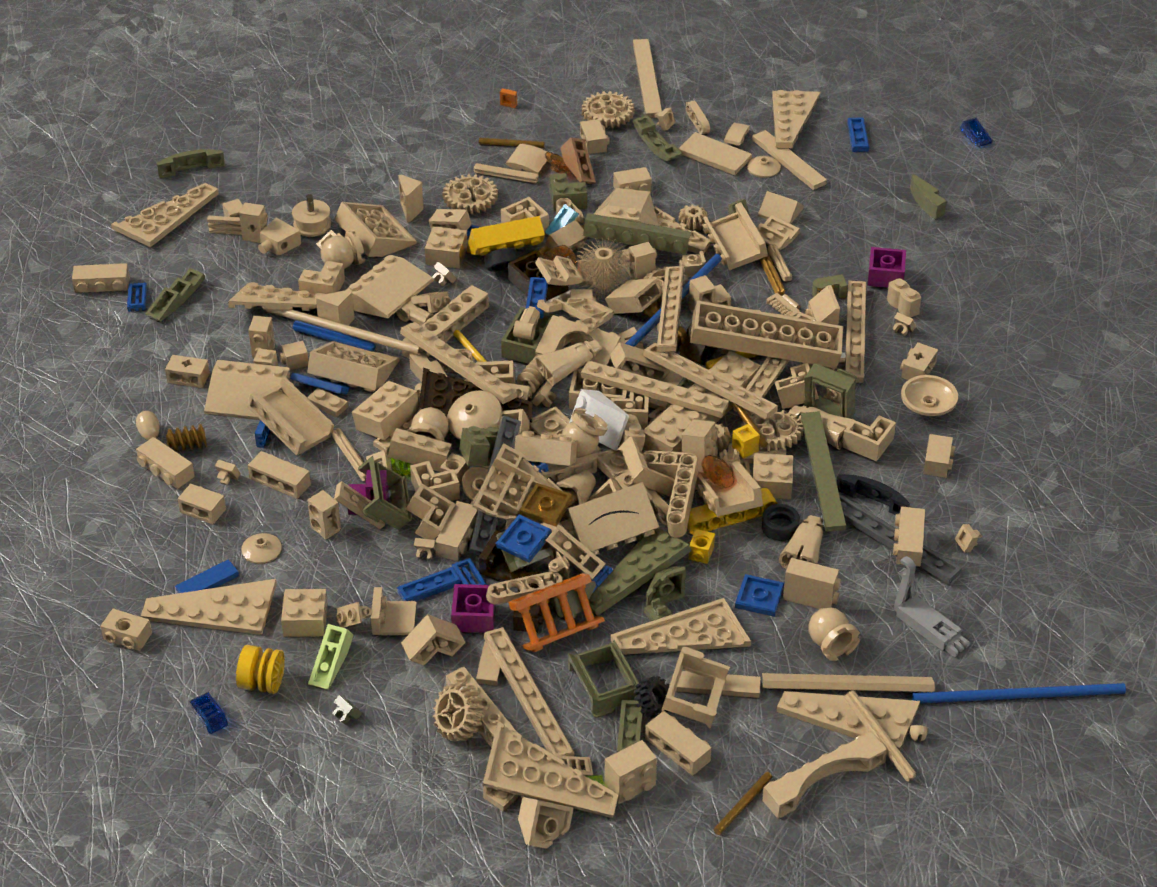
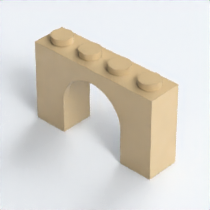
M552 315L536 348V356L561 350L571 341L584 340L590 342L596 340L600 344L602 351L596 353V357L591 361L610 367L613 366L610 354L618 343L621 342L620 336L614 332L602 331L600 328H596L587 334L575 328L576 322L570 321L563 316L557 317Z

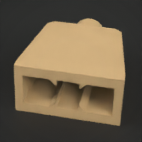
M275 218L260 232L261 244L258 245V249L262 254L271 251L276 255H282L301 245L300 230Z

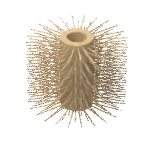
M599 246L600 248H597V250L593 248L594 251L592 253V250L589 251V249L585 248L588 252L577 256L581 258L578 261L585 259L587 261L585 263L578 262L583 265L578 267V269L581 268L579 273L586 272L582 277L584 279L583 282L585 280L589 282L587 283L590 286L588 289L595 287L592 292L596 288L599 291L600 289L602 291L606 289L608 295L609 291L607 289L611 290L610 287H613V283L615 284L614 287L617 286L618 288L620 287L618 286L620 282L625 279L623 277L630 276L629 274L626 275V272L630 271V269L626 268L627 266L624 267V265L630 266L629 263L627 264V260L629 261L630 258H625L630 254L623 257V255H620V251H617L620 248L612 252V249L602 246L601 248Z

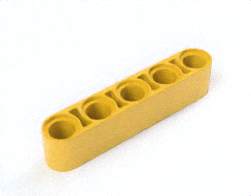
M762 488L763 506L716 516L713 510L709 509L708 504L691 508L687 529L692 535H694L696 529L707 532L763 516V512L767 507L778 503L768 488Z

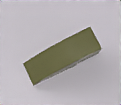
M913 174L910 190L915 201L935 220L943 216L947 201L938 195L939 190Z

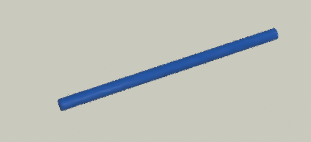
M715 254L690 280L708 275L721 262V256ZM690 280L683 286L682 299L689 293ZM661 308L625 344L635 347L660 322Z
M1125 683L925 692L912 693V701L941 703L1125 694L1126 686Z

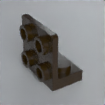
M495 530L479 556V572L482 575L501 581L520 578L521 571H525L528 566L510 572L502 550L496 546L498 541L496 535L501 533V531Z

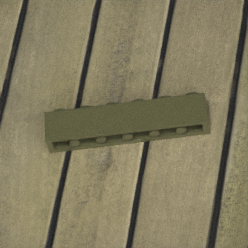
M588 213L585 219L583 236L630 245L649 242L652 248L685 255L688 251L691 235L690 231Z

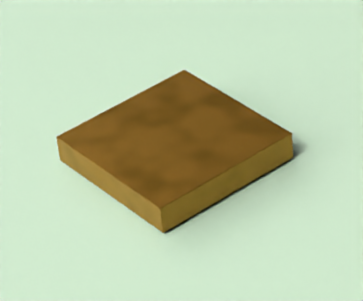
M536 483L522 505L520 515L557 527L573 500V494Z

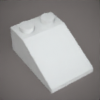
M581 389L575 408L586 409L585 413L592 417L595 414L601 417L608 424L606 427L608 430L604 436H599V442L613 450H617L629 415L600 391Z

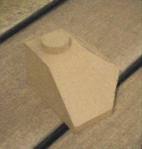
M523 797L518 821L526 845L545 849L551 846L554 839L569 831L574 808Z

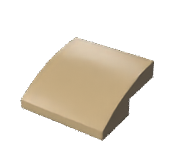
M519 144L506 162V165L514 170L521 171L523 169L530 173L539 174L551 154L535 146Z
M772 215L764 224L760 223L757 227L767 245L775 244L778 250H782L789 245L800 233V228Z
M556 255L554 260L551 261L538 257L535 262L548 284L573 285L582 283L584 280L569 258Z

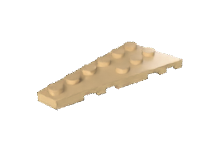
M799 90L772 91L776 148H793L798 139V134L801 133L803 125L809 119L813 107L816 106V102L820 98L821 92Z

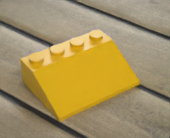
M540 216L471 229L466 250L470 254H480L483 256L498 249L513 247L519 249L524 247V245H538L543 242L545 236Z

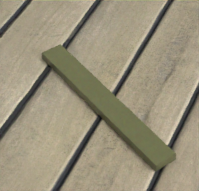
M820 411L801 413L802 426L826 532L846 530L845 518Z

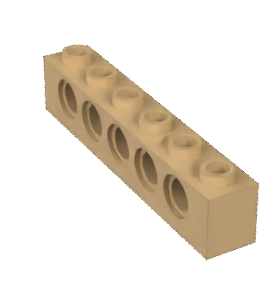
M471 285L443 309H440L433 317L429 318L421 327L446 343L454 336L453 332L455 330H462L489 307V295L487 292ZM407 338L403 339L405 342L415 344ZM422 349L427 357L431 355ZM402 351V355L409 359V355L413 354L406 351Z
M465 667L446 675V686H449L450 683L461 682L475 687V690L480 692L479 696L483 698L481 705L485 708L482 709L484 717H481L480 720L483 725L477 727L478 732L491 748L498 721L511 731H516Z

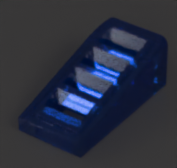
M977 118L962 122L960 126L961 132L978 147L993 143V140Z
M209 692L189 701L209 734L228 726L225 713Z

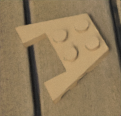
M589 297L568 298L567 302L552 299L551 303H545V300H538L537 307L547 313L563 310L569 313V316L580 319L576 321L575 328L587 334L613 318L614 310Z

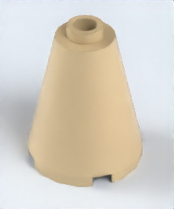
M582 471L555 484L562 491L573 494V500L568 507L571 508L588 501L595 487L596 479L592 473Z

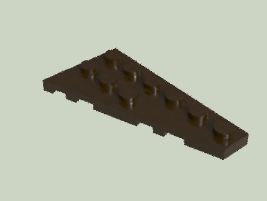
M423 367L419 411L432 407L441 410L447 417L451 406L458 398L472 391L483 390L471 382L446 377L443 373L439 372L437 374ZM518 397L504 404L500 402L502 411L523 409L530 423H532L533 402Z

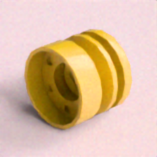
M245 645L237 663V687L253 691L258 686L260 692L264 693L267 691L269 694H276L284 674V652L278 649L273 651L272 648H267L263 653V649L260 646Z

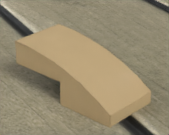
M733 123L726 134L724 143L740 146L744 142V137L749 132L750 126Z

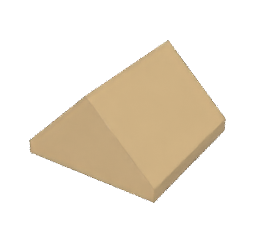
M398 175L400 203L408 223L424 209L422 182L404 175Z
M767 191L758 216L768 219L772 215L792 224L804 209V205L796 200Z
M351 289L316 296L318 317L348 326L355 319Z

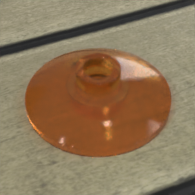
M553 152L545 153V158L551 164L550 168L557 173L560 171L572 173L564 163L563 157Z
M707 455L703 458L701 463L703 472L712 483L721 488H729L733 485L734 474L725 461L714 455Z

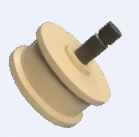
M312 194L306 195L305 201L294 206L292 210L293 226L300 230V235L315 237L326 233L331 228L329 206L323 201L313 200Z

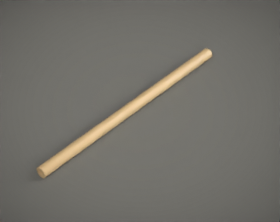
M266 309L269 313L417 355L422 353V348L418 345L295 310Z

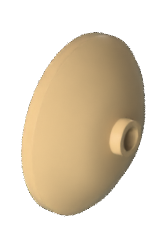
M920 375L905 382L901 390V398L906 407L913 412L923 416L934 417L944 415L955 408L958 402V392L954 385L944 378L934 375Z
M487 391L466 393L453 403L448 412L449 430L453 436L461 440L462 428H469L471 426L485 429L488 427L497 428L502 418V407L499 400Z

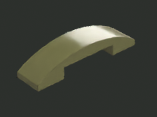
M648 115L633 120L640 137L656 156L665 161L682 156V152L674 144L669 145L656 131V124Z
M199 149L174 154L156 164L159 178L175 176V171L208 165L209 169L225 166L222 150Z

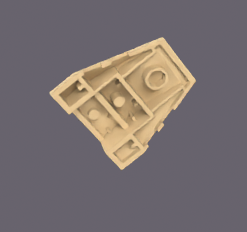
M616 188L594 213L596 215L659 226L650 191Z
M503 443L472 507L489 516L515 520L536 483L558 490L561 489L552 480L546 479L539 472V468L535 465L532 466L521 452ZM528 518V519L533 520V521H535V522H537V523H539V524L544 523V522H541V521H538V520H534V519Z

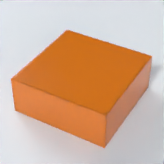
M502 88L500 90V105L516 108L517 91Z

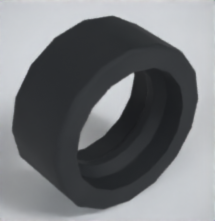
M515 248L498 249L484 256L486 268L490 272L508 269V263L518 259Z
M774 504L767 507L762 516L761 528L763 533L773 540H790L799 526V513L793 507L786 504ZM774 518H784L792 524L779 527L771 524L769 521Z

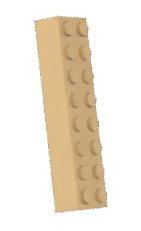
M697 300L692 318L690 343L837 368L842 355L843 326Z
M729 351L710 371L746 389L761 365L733 351ZM694 383L689 388L694 391L725 399L720 395L712 393L710 390L697 385L696 383ZM730 401L724 415L734 407ZM671 404L643 430L646 436L643 449L646 451L682 452V433L693 419L717 423L721 418Z

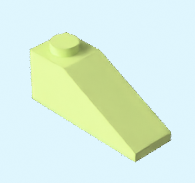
M330 624L327 625L310 676L309 685L326 690L330 689L348 654L354 636L348 629Z

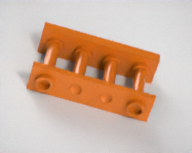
M579 574L508 602L511 610L521 613L530 639L529 643L522 645L523 649L536 652L542 650L543 645L586 628L587 630L599 627V623L604 622V617L593 616L585 591L586 584L592 582L590 574ZM573 589L578 593L586 618L585 621L575 624L566 597L568 595L567 592ZM552 597L559 599L567 623V628L559 631L556 630L548 606L549 599ZM534 604L540 605L549 635L539 639L529 612L530 606Z

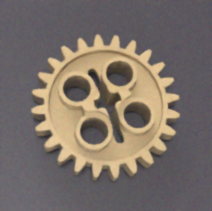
M604 91L602 94L597 92L596 96L591 94V98L587 97L582 105L584 120L599 119L601 125H604L605 128L608 126L614 128V125L620 127V123L625 125L626 121L630 122V118H633L634 103H632V100H628V96L623 97V94L617 95V92L614 94L611 91L608 94Z
M470 174L467 177L461 175L460 179L455 177V181L449 180L450 184L446 183V187L443 188V199L447 207L467 210L471 214L474 211L480 213V210L486 211V207L491 209V205H495V201L498 200L497 185H494V181H489V178L483 179V176L478 178L477 174L473 177Z
M782 410L781 412L774 413L768 419L761 418L754 413L753 417H750L767 441L768 445L765 447L767 451L771 448L777 451L779 447L785 450V446L792 447V443L798 444V440H801V436H803L801 419H797V415L791 416V412L785 414L784 410Z

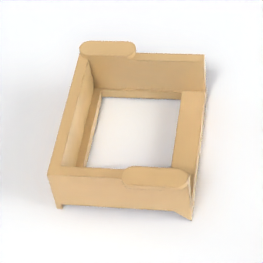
M630 436L617 450L623 452L632 477L631 481L636 484L643 482L644 487L671 497L675 478L647 468L645 459L638 449L634 436Z
M683 647L661 711L667 710L705 723L711 728L730 667L704 658V654L700 651ZM682 670L715 680L707 707L674 697Z

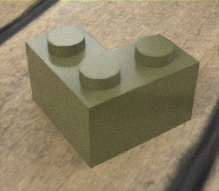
M566 173L549 175V191L553 211H556V203L560 198L570 199L578 209H587L585 182L568 184Z
M476 426L462 428L459 449L468 466H487L488 458H492L498 428L488 427L485 429Z

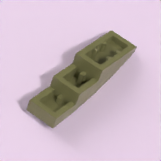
M189 268L182 279L177 277L170 288L165 287L145 315L161 322L177 310L195 292L206 278L205 275Z

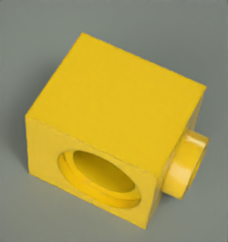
M750 424L735 429L732 435V448L737 449L742 458L759 452L760 435Z
M696 529L690 542L691 552H689L688 559L708 564L714 549L715 533Z

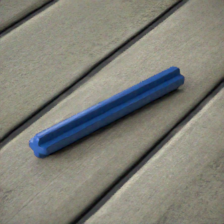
M295 321L292 326L294 331L328 341L343 343L367 351H375L376 348L374 342L304 322Z

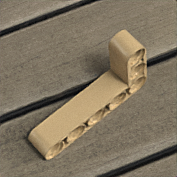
M646 451L642 455L647 468L675 478L667 513V525L670 536L675 538L682 537L687 530L698 477L697 457L693 453Z

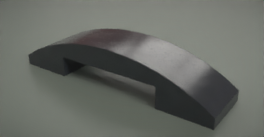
M839 474L837 476L836 484L840 493L850 497H854L856 493L889 506V513L894 515L900 513L901 507H910V503L903 495L879 481L849 474Z

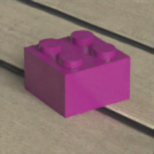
M871 247L867 286L889 287V282L898 278L904 280L906 250Z
M454 584L451 623L457 625L460 632L485 633L494 630L496 604L490 603L486 598L490 585Z

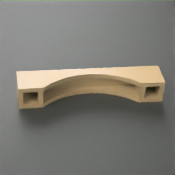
M872 731L865 735H860L854 741L842 744L838 749L823 754L819 759L804 764L796 771L788 772L784 777L769 782L763 788L762 801L779 819L796 810L804 792L818 780L844 771L868 772L884 764L887 748Z

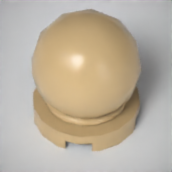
M355 230L346 232L345 237L332 236L323 243L321 258L324 263L326 261L343 263L344 269L350 267L352 262L355 265L365 262V259L361 256V253H364V249L359 236H354Z
M428 407L421 409L413 417L408 431L444 442V438L449 431V421L441 410Z
M575 408L571 415L572 422H569L562 432V435L571 436V439L577 440L576 458L592 454L597 449L600 440L599 436H604L608 430L606 428L608 424L596 414L592 417L586 414L587 410L583 408Z
M821 608L812 615L809 621V635L812 641L821 647L822 653L830 661L839 660L837 657L844 653L848 656L860 642L858 638L860 632L854 625L849 624L846 615L836 608Z

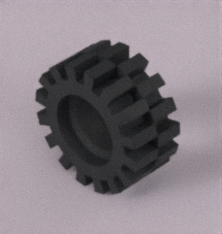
M653 676L639 682L636 685L637 689L634 690V694L637 695L634 697V700L638 701L636 706L637 708H642L640 712L642 714L645 713L646 717L655 718L663 712L661 710L668 692L669 683L665 684L666 680H660L661 677Z

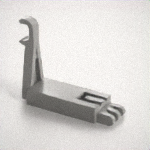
M905 556L900 562L906 568L898 572L902 579L894 604V610L897 612L896 616L940 650H945L953 657H956L964 648L970 646L969 641L961 636V628L921 598L914 595L916 566L910 557Z

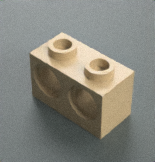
M253 316L248 331L252 358H255L258 349L274 350L275 339L272 317Z
M322 490L307 500L312 529L325 540L341 530L339 505L334 498Z

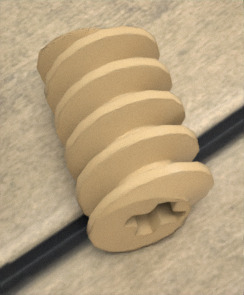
M535 357L517 377L518 385L530 386L532 393H535L536 389L546 380V376L544 377L537 369Z

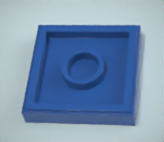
M519 514L496 542V546L530 563L546 543L545 540L552 533V530Z
M745 574L735 602V608L775 617L785 583Z

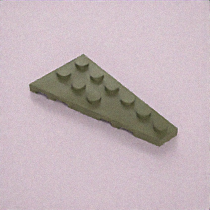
M660 528L655 530V534L643 537L592 593L589 599L592 613L596 616L600 615L652 579L656 572L665 570L691 552L690 545L670 536L669 533Z

